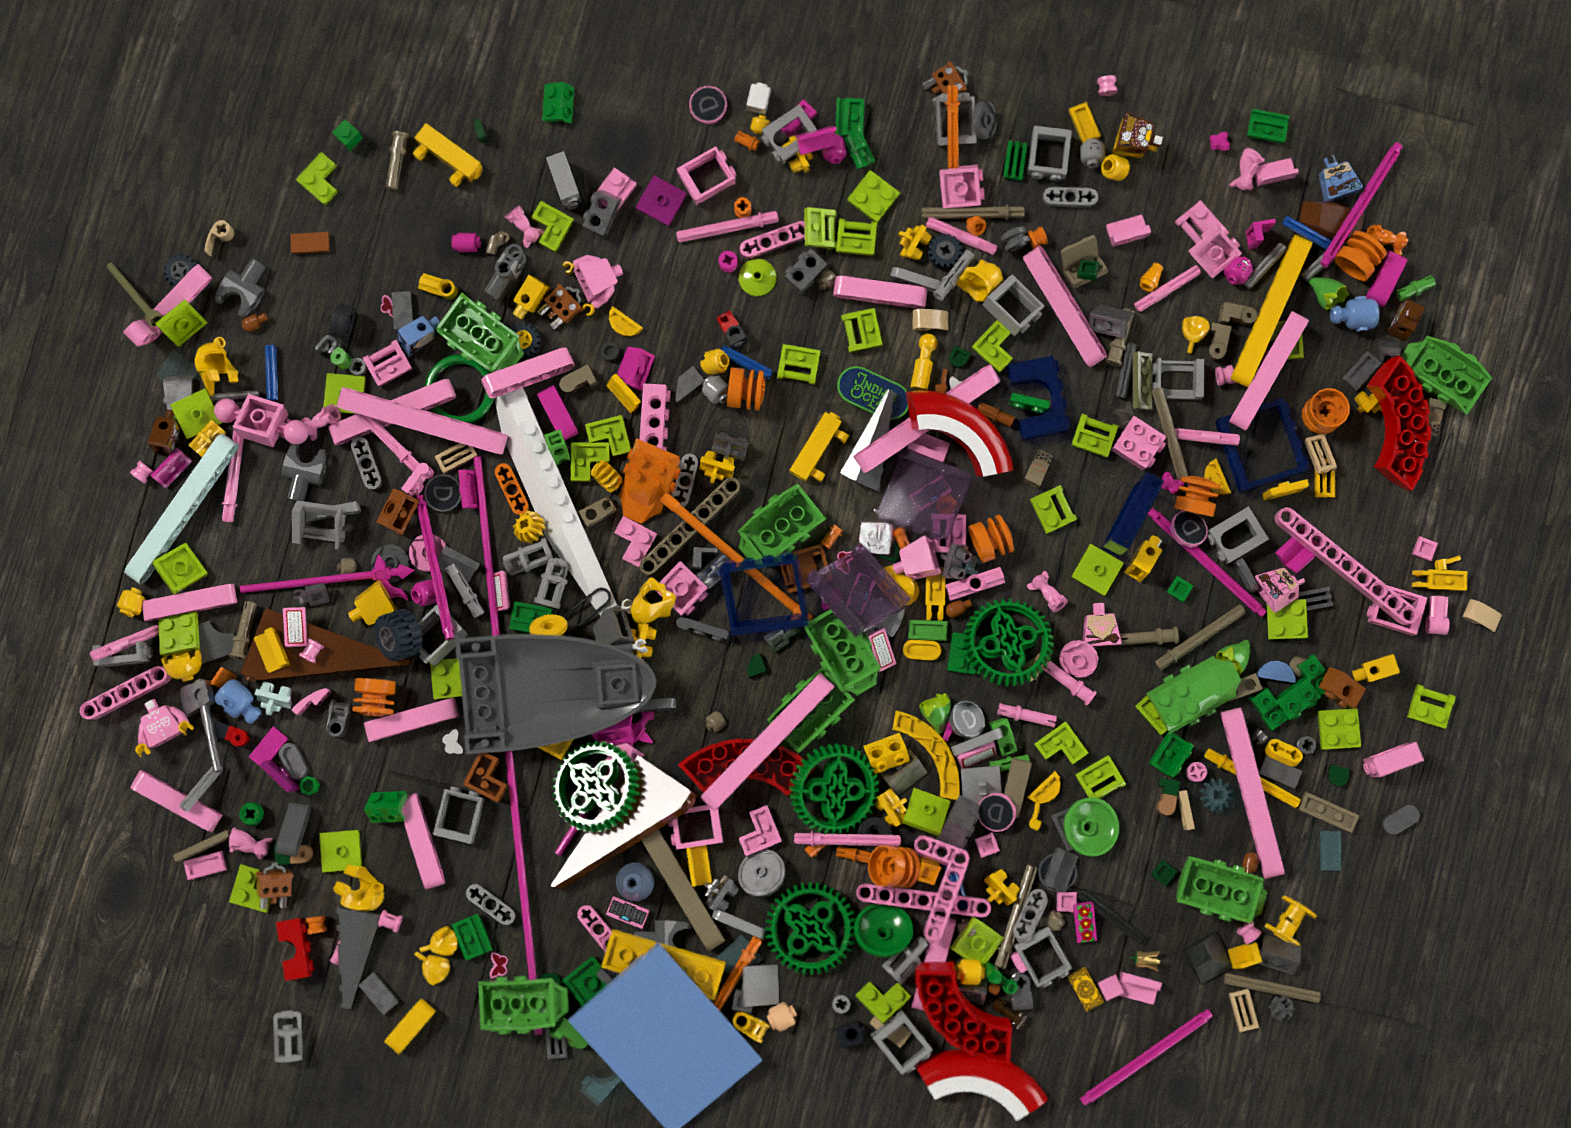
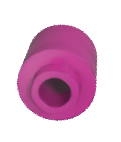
M457 233V235L452 236V248L458 252H477V249L481 247L480 237H477L476 233Z

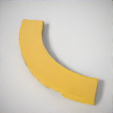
M895 711L892 730L909 735L925 747L938 770L940 779L939 797L957 800L960 794V779L955 759L946 742L931 726L907 713Z

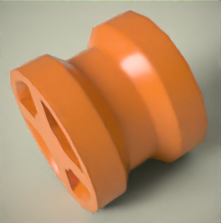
M1041 226L1033 232H1026L1031 240L1029 244L1033 250L1041 244H1048L1047 236Z
M326 916L306 918V923L309 925L307 934L327 931V927L324 925Z

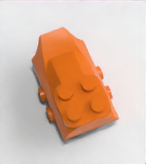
M636 438L634 447L631 448L627 459L630 461L626 463L623 470L625 477L619 497L622 503L623 516L643 524L654 515L661 514L664 504L659 500L666 492L673 494L676 487L674 480L678 479L681 469H679L681 460L677 455Z

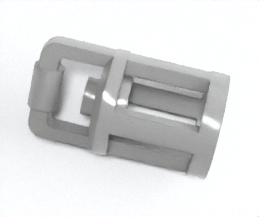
M542 538L540 542L524 548L518 547V551L503 556V564L510 575L523 571L528 573L531 572V569L547 564L549 559L553 558L546 538ZM544 549L546 556L533 561L529 560L527 554ZM516 558L519 566L514 568L510 560Z
M559 558L549 559L546 571L541 575V585L534 602L560 609L561 604L559 603L563 589L568 582L565 579L569 568L568 562ZM554 565L562 567L560 573L553 571ZM549 582L557 584L552 601L545 599Z
M918 936L909 947L902 951L900 957L891 966L889 965L899 954L889 957L882 967L900 984H903L916 969V966L921 964L918 955L927 947V941L923 937ZM913 962V964L908 968V970H907L902 976H900V975L907 969V967Z
M293 1010L275 1013L273 1016L275 1062L303 1060L301 1013ZM297 1017L298 1028L293 1027V1025H283V1028L278 1029V1018L290 1019ZM297 1034L298 1054H292L291 1037ZM279 1036L285 1037V1055H279Z

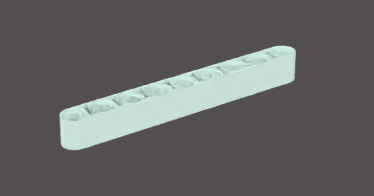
M223 433L216 437L126 566L124 571L126 575L139 584L147 581L155 570L152 562L166 554L237 452L239 445Z

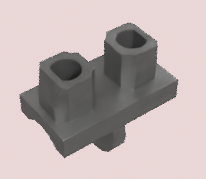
M720 432V434L716 433L714 436L711 451L724 455V459L727 460L729 457L744 461L749 442L744 438L739 437L735 439L730 437L728 433Z
M952 543L947 554L941 553L940 558L945 560L941 576L964 579L966 571L961 568L963 562L968 563L972 556V553L968 551V546Z
M721 552L697 574V577L711 589L735 565Z
M725 874L720 881L715 878L712 884L706 882L705 886L709 889L705 895L709 898L705 904L714 911L718 909L725 912L729 903L723 900V897L726 893L734 897L739 888Z

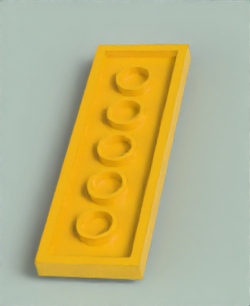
M612 929L601 968L621 973L657 942ZM660 943L709 999L715 1000L726 962Z

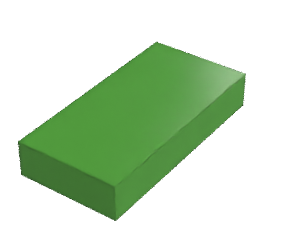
M909 620L908 639L947 641V621Z

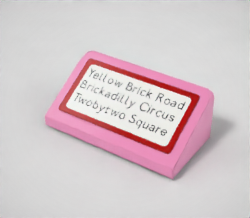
M499 571L494 573L498 612L509 611L510 599L507 573Z
M305 607L283 608L285 647L307 646Z
M885 628L867 633L866 635L873 645L871 650L881 667L879 672L895 665L896 661Z
M989 742L958 755L957 759L961 768L966 769L996 756L994 742Z

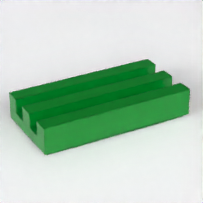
M1008 141L1004 179L1022 181L1027 143ZM1015 147L1012 173L1008 175L1011 148ZM1019 148H1022L1019 176H1015Z

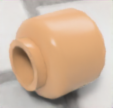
M782 1002L769 1009L767 1018L773 1030L777 1029L781 1032L795 1024L794 1017L797 1014L792 1005L788 1007L785 1002Z

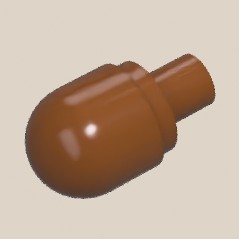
M265 313L259 316L252 314L242 320L241 326L246 332H252L262 326L261 323L268 320Z
M970 599L964 602L959 600L948 604L946 614L950 618L963 615L965 609L972 607Z
M1249 852L1244 856L1242 868H1245L1244 872L1252 874V872L1257 870L1259 856L1254 852Z

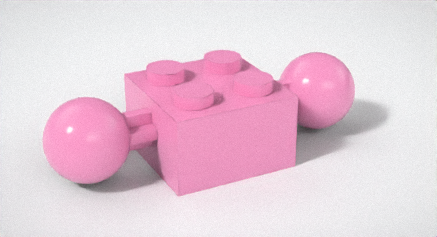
M250 394L247 395L241 409L231 399L218 401L214 408L215 416L219 421L230 423L236 420L233 428L239 437L274 447L280 433L284 434L285 439L289 443L296 445L303 443L309 434L307 425L300 420H292L285 423L289 414L283 404Z

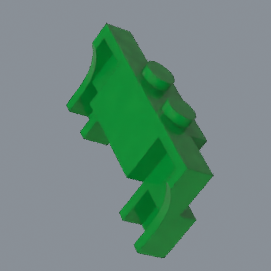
M1310 654L1307 660L1296 665L1304 678L1295 682L1275 698L1268 688H1263L1262 692L1257 696L1249 698L1269 730H1274L1286 720L1297 719L1302 715L1301 711L1315 706L1317 700L1321 698L1320 696L1325 693L1319 688L1326 674L1324 672L1325 669L1314 654Z

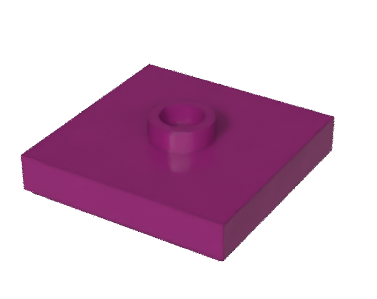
M653 176L635 208L669 227L687 193Z
M264 760L260 764V767L286 792H297L300 789L299 785L289 776L290 774L283 767L280 768L274 761Z

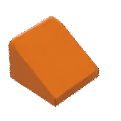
M220 667L211 684L221 688L229 680L236 679L237 675L227 668Z

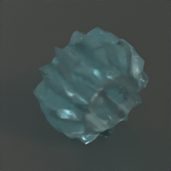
M1210 779V784L1207 782L1203 784L1207 790L1200 789L1201 793H1205V796L1200 797V800H1207L1204 803V807H1208L1211 804V811H1215L1216 806L1218 811H1222L1223 806L1229 807V803L1226 800H1233L1232 797L1228 796V794L1233 793V790H1226L1229 783L1222 785V779H1218L1217 783L1214 779ZM1219 791L1220 794L1218 795L1220 796V798H1213V796L1215 795L1213 794V792Z

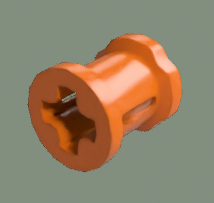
M744 197L735 201L736 216L739 218L749 217L751 214V202ZM741 205H745V211H741Z

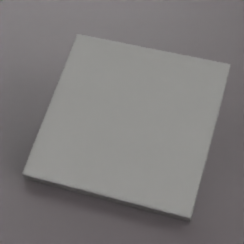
M1000 766L961 769L963 797L979 805L986 795L994 792L1001 793Z
M777 964L743 967L744 1007L779 1004Z

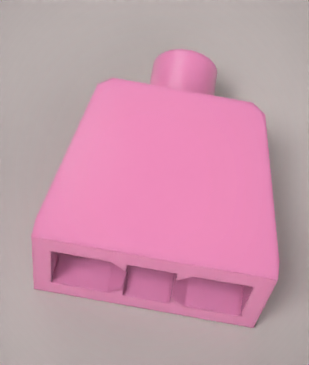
M922 536L899 551L901 561L893 564V569L897 575L905 572V575L911 579L941 574L933 542L926 536Z

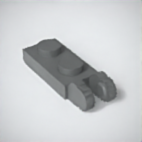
M679 617L676 622L677 626L684 630L693 628L694 633L703 636L706 632L712 634L713 639L722 642L723 639H728L730 632L690 618Z

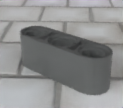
M289 803L276 845L277 854L294 857L298 855L310 816V805Z

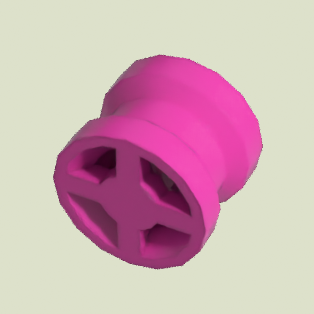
M724 251L719 256L721 270L729 273L737 268L738 260L734 252Z

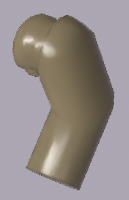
M501 231L492 235L489 239L486 254L495 256L497 247L509 240L508 233Z

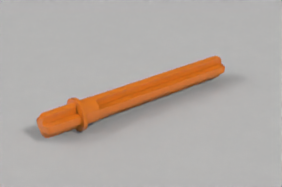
M957 85L947 86V102H945L948 120V169L959 168L958 105L960 102L958 101Z
M753 936L746 949H742L743 953L712 1002L719 1011L742 976L743 967H747L752 959L756 958L755 953L762 943L760 938Z

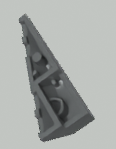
M889 389L886 391L840 472L846 477L876 491H880L881 488L880 479L884 470L882 468L883 462L870 471L863 473L853 456L890 431L889 423L890 417L893 414L892 405L896 393Z
M337 907L336 913L339 914L337 931L340 932L338 963L339 974L342 976V985L339 986L343 999L340 1007L351 1009L381 915Z

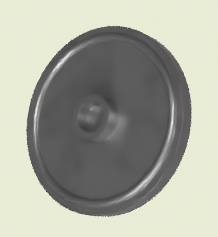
M762 849L745 857L739 867V883L752 896H768L782 885L786 873L785 864L781 857L771 850Z

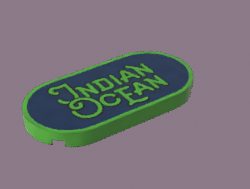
M858 366L850 367L841 373L837 387L841 398L845 402L874 414L886 391L889 389L896 393L893 399V414L890 417V421L903 417L908 411L907 390L902 385Z

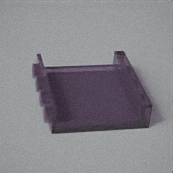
M904 449L899 450L897 453L899 457L897 466L878 510L874 509V512L878 515V519L882 521H894L895 525L901 528L911 527L913 532L921 535L924 532L928 533L930 538L937 541L941 539L947 540L973 476L959 468Z
M862 543L857 544L848 555L821 570L816 571L812 569L806 579L810 587L815 590L822 601L828 605L835 616L841 620L855 638L903 610L910 600L909 596Z

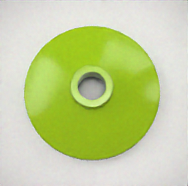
M752 259L746 262L739 271L741 288L752 296L766 295L775 286V269L769 262L763 259ZM759 273L761 277L759 279H755L754 274Z

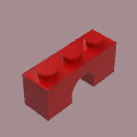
M301 917L276 922L279 942L290 941L296 947L295 956L292 959L282 961L285 981L311 976L314 971V963L309 958L311 944L306 939L308 929L306 921Z

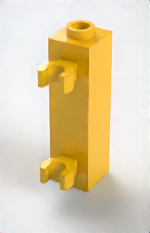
M427 123L415 136V140L420 145L413 153L415 157L422 161L429 151L456 171L449 179L454 186L458 187L464 177L472 182L473 179H477L482 173L481 169L483 167L478 160Z
M827 412L824 413L790 468L789 473L804 482L808 480L809 476L822 482L825 474L815 469L831 440L835 437L845 444L849 438L848 434L839 430L842 421L839 420L840 417L833 412L829 414Z

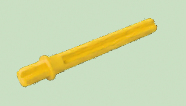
M1212 749L1206 751L1204 757L1217 764V768L1221 767L1236 775L1234 763L1231 759L1227 758L1226 754L1222 756ZM1260 777L1262 788L1265 792L1294 808L1299 806L1301 800L1298 797Z

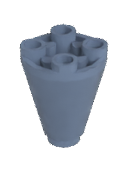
M642 863L625 865L616 877L618 892L629 901L646 899L654 888L655 879L653 872ZM634 879L636 881L635 887L629 885L630 880Z

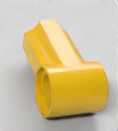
M424 273L420 277L419 290L441 296L446 300H453L457 297L458 288L452 281L443 280ZM448 286H452L451 292L445 294L444 289Z

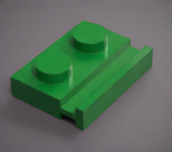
M837 98L835 134L847 137L860 130L863 134L864 99Z
M1252 109L1246 137L1284 144L1289 116Z
M1012 393L1008 405L1017 409L1032 410L1035 413H1046L1050 401Z
M514 601L509 629L530 633L529 627L533 620L543 615H551L553 609Z
M953 632L947 671L975 675L976 669H972L974 662L968 663V658L971 656H965V651L967 650L963 649V645L966 643L963 641V637L966 635ZM975 636V647L979 646L981 636Z
M479 913L451 924L466 961L493 950Z

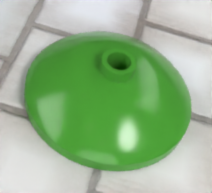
M1093 797L1083 798L1075 802L1067 811L1064 819V833L1069 845L1078 853L1085 856H1099L1109 851L1115 844L1119 834V822L1115 811L1107 802ZM1085 824L1088 826L1087 830L1084 829Z

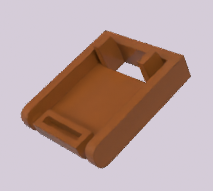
M822 544L778 557L779 561L784 559L787 561L780 564L786 586L794 585V588L787 590L788 594L832 582ZM821 555L825 572L818 574L814 557Z

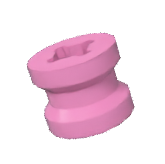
M1103 76L1097 79V84L1100 85L1098 90L1100 96H1110L1118 92L1115 86V76Z
M1228 365L1226 368L1216 367L1215 376L1218 386H1222L1224 383H1235L1230 380L1234 370L1232 365Z
M140 460L137 463V467L130 471L134 477L146 484L147 478L154 472Z
M1190 763L1185 769V775L1190 781H1202L1207 775V769L1202 763Z
M1253 921L1252 924L1246 922L1236 931L1238 935L1244 938L1246 944L1254 941L1262 933L1254 927Z

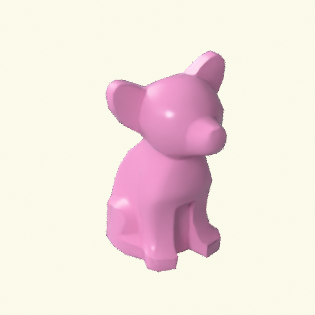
M1250 148L1244 149L1240 159L1241 176L1231 182V187L1237 186L1241 190L1248 189L1249 191L1253 189L1251 178L1256 174L1258 165L1264 162V159L1258 152Z
M520 206L505 216L510 223H514L518 229L524 232L523 244L526 248L544 234L542 229L530 226L529 220L524 215V211Z
M329 404L327 407H323L322 411L316 414L312 420L309 418L302 419V422L308 427V435H310L311 441L317 438V428L324 427L327 424L332 425L341 420V413L337 406Z
M1043 571L1042 575H1037L1033 578L1032 583L1027 584V588L1032 591L1041 590L1045 600L1048 601V607L1055 613L1061 610L1068 600L1064 595H1060L1054 587L1048 585V573Z
M234 827L229 839L230 852L233 853L235 850L245 853L254 852L259 859H264L270 850L269 844L273 839L265 838L257 842L248 833Z

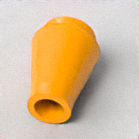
M1153 263L1152 267L1140 278L1139 285L1143 290L1152 292L1157 288L1163 266Z

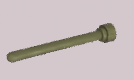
M108 263L107 269L145 313L147 323L151 327H156L155 323L162 318V315L147 305L113 263Z

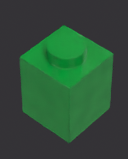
M346 119L332 132L335 138L349 151L362 139L359 131Z

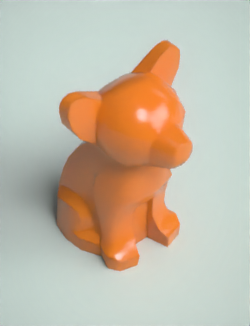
M1372 225L1366 232L1381 244H1391L1394 253L1400 256L1402 255L1401 249L1408 242L1405 232H1399L1397 235H1394L1391 231L1382 229L1380 225Z

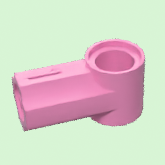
M1430 596L1429 616L1425 624L1426 633L1448 634V597Z

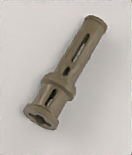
M393 131V143L389 149L391 160L386 188L398 190L403 156L407 152L405 146L409 134Z
M1132 319L1128 321L1127 335L1131 326ZM1127 336L1124 339L1115 337L1114 341L1110 343L1109 347L1111 349L1108 357L1105 358L1107 364L1116 367L1122 365L1121 358L1123 352L1126 351L1125 342Z
M244 602L237 636L233 638L232 653H229V657L232 659L246 660L247 646L251 642L249 634L257 604L254 602Z
M1177 626L1173 627V629L1164 630L1157 628L1151 632L1119 633L1121 639H1127L1121 640L1120 646L1155 642L1158 645L1167 642L1179 643Z

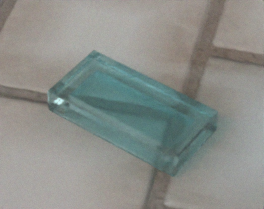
M1320 831V870H1341V831Z

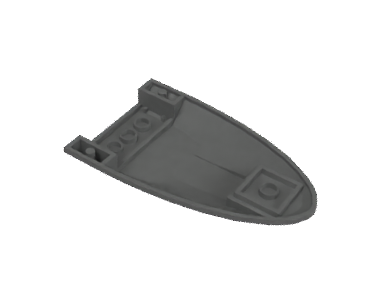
M505 634L455 638L466 733L464 737L466 754L534 748L569 741L595 733L619 723L638 711L648 702L656 687L655 674L644 660L633 653L608 643L585 638L544 634Z

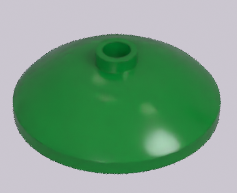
M875 903L867 906L859 913L854 925V934L860 947L869 954L878 957H891L901 953L908 947L913 935V925L910 917L902 908ZM884 934L886 937L882 938L880 935Z

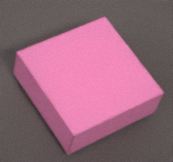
M1419 536L1412 555L1430 562L1438 543Z
M993 833L974 839L981 858L999 851Z
M1057 892L1056 911L1074 912L1073 904H1077V892Z
M1015 951L1013 954H1010L1018 972L1023 973L1026 971L1027 968L1019 953Z
M1116 975L1098 983L1106 1001L1125 993Z

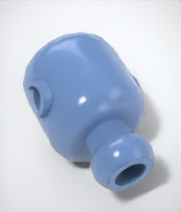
M1358 296L1353 300H1349L1345 308L1340 306L1332 307L1330 310V320L1334 324L1345 321V325L1349 329H1357V332L1361 330L1368 331V329L1375 328L1378 324L1379 306L1373 299H1367L1366 296Z
M235 679L225 683L215 695L216 703L232 718L243 715L247 723L253 724L262 714L258 707L251 705L253 702L252 693Z

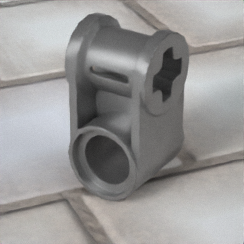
M331 700L326 726L329 735L341 738L346 734L352 711V702L346 704ZM335 724H340V732L334 734L333 726Z
M1015 972L1011 979L1016 982L1019 981V977H1022L1025 982H1022V986L1018 985L1017 991L1011 994L1013 1011L1033 1009L1030 980L1025 973Z

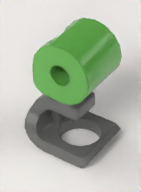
M327 335L323 337L315 347L322 357L328 352L331 355L332 363L341 370L349 368L352 364L350 355L340 348V343L332 336ZM327 343L326 347L321 350V347Z

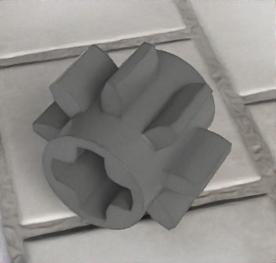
M1276 996L1271 1001L1272 1004L1269 1006V1009H1271V1014L1275 1019L1282 1021L1285 1018L1288 1021L1293 1016L1292 1013L1295 1011V1008H1293V1003L1289 998L1282 996L1279 999Z

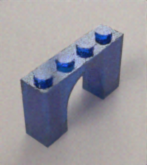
M1054 356L1008 364L1007 372L1010 386L1037 382L1048 389L1052 399L1051 407L1045 414L1018 421L1021 441L1066 433L1068 427H1070L1069 416L1065 415L1064 409L1067 408L1065 397L1061 396L1060 390H1063L1062 380L1058 379L1057 376L1059 365L1057 360L1054 361Z

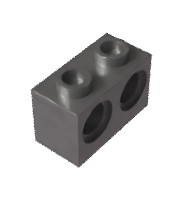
M602 189L597 191V193L594 192L590 199L592 205L583 216V220H585L583 226L601 235L607 234L622 199ZM602 198L607 200V208L601 205ZM595 215L600 218V225L595 224L593 220Z
M812 249L808 252H802L798 257L799 261L795 265L791 264L785 271V281L801 295L817 279L820 272L827 268V263ZM813 260L816 262V266L810 268L806 265V262ZM795 274H801L803 276V279L801 281H795L793 279V276Z

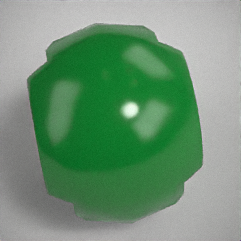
M247 802L241 807L239 817L245 825L256 826L263 820L264 810L257 802ZM249 810H250V811L255 810V812H254V816H255V817H254V818H253V817H250V818L248 817L249 814H250V813L248 812Z

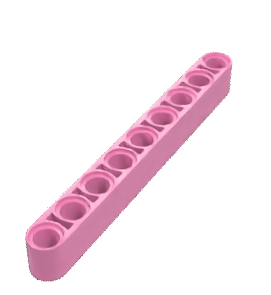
M989 364L945 394L955 396L970 403L1001 380L992 365ZM908 418L853 457L863 473H866L929 430H912L911 420Z
M345 387L341 388L336 405L344 410L497 454H503L508 435Z
M1283 508L1276 513L1275 523L1398 623L1408 625L1417 620L1418 611L1294 510ZM1282 513H1286L1289 516L1288 522H1284L1281 519ZM1297 525H1301L1304 528V534L1297 532ZM1313 537H1316L1319 540L1320 543L1318 547L1312 544L1311 541ZM1328 549L1334 552V559H1330L1327 556ZM1343 562H1347L1349 564V571H1345L1342 568ZM1358 574H1362L1365 577L1364 584L1358 581ZM1374 586L1380 589L1379 596L1373 593ZM1390 598L1396 603L1394 608L1388 605ZM1404 611L1410 613L1411 618L1409 621L1404 618Z
M820 673L700 798L715 811L835 686Z
M1241 708L1221 712L1222 722L1263 876L1265 879L1284 875L1282 860Z

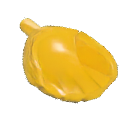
M1193 316L1183 319L1182 332L1185 338L1190 341L1187 353H1192L1194 343L1201 341L1210 330L1209 322L1203 317Z
M445 926L433 934L430 945L421 947L419 950L420 952L431 950L433 953L445 956L453 955L454 951L458 948V940L451 927Z
M418 951L415 952L414 955L423 961V974L429 984L435 985L445 979L450 970L447 958L436 955L425 957Z

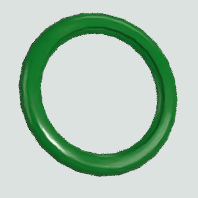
M461 354L451 355L436 363L430 370L426 378L425 387L435 383L442 370L454 364L470 365L476 368L483 377L491 372L473 359L468 361ZM486 392L480 407L465 416L450 415L439 406L430 410L435 414L466 423H473L487 413L494 398H489Z

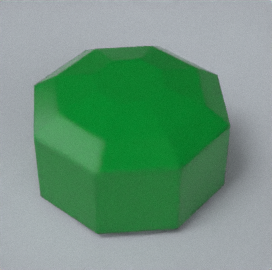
M307 776L301 780L299 788L303 794L313 795L318 792L320 784L316 778Z

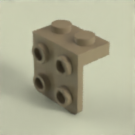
M1094 235L1086 237L1073 245L1066 246L1061 250L1063 272L1074 289L1092 281L1077 279L1081 260L1100 262L1097 278L1108 273L1107 267L1098 254L1097 239Z

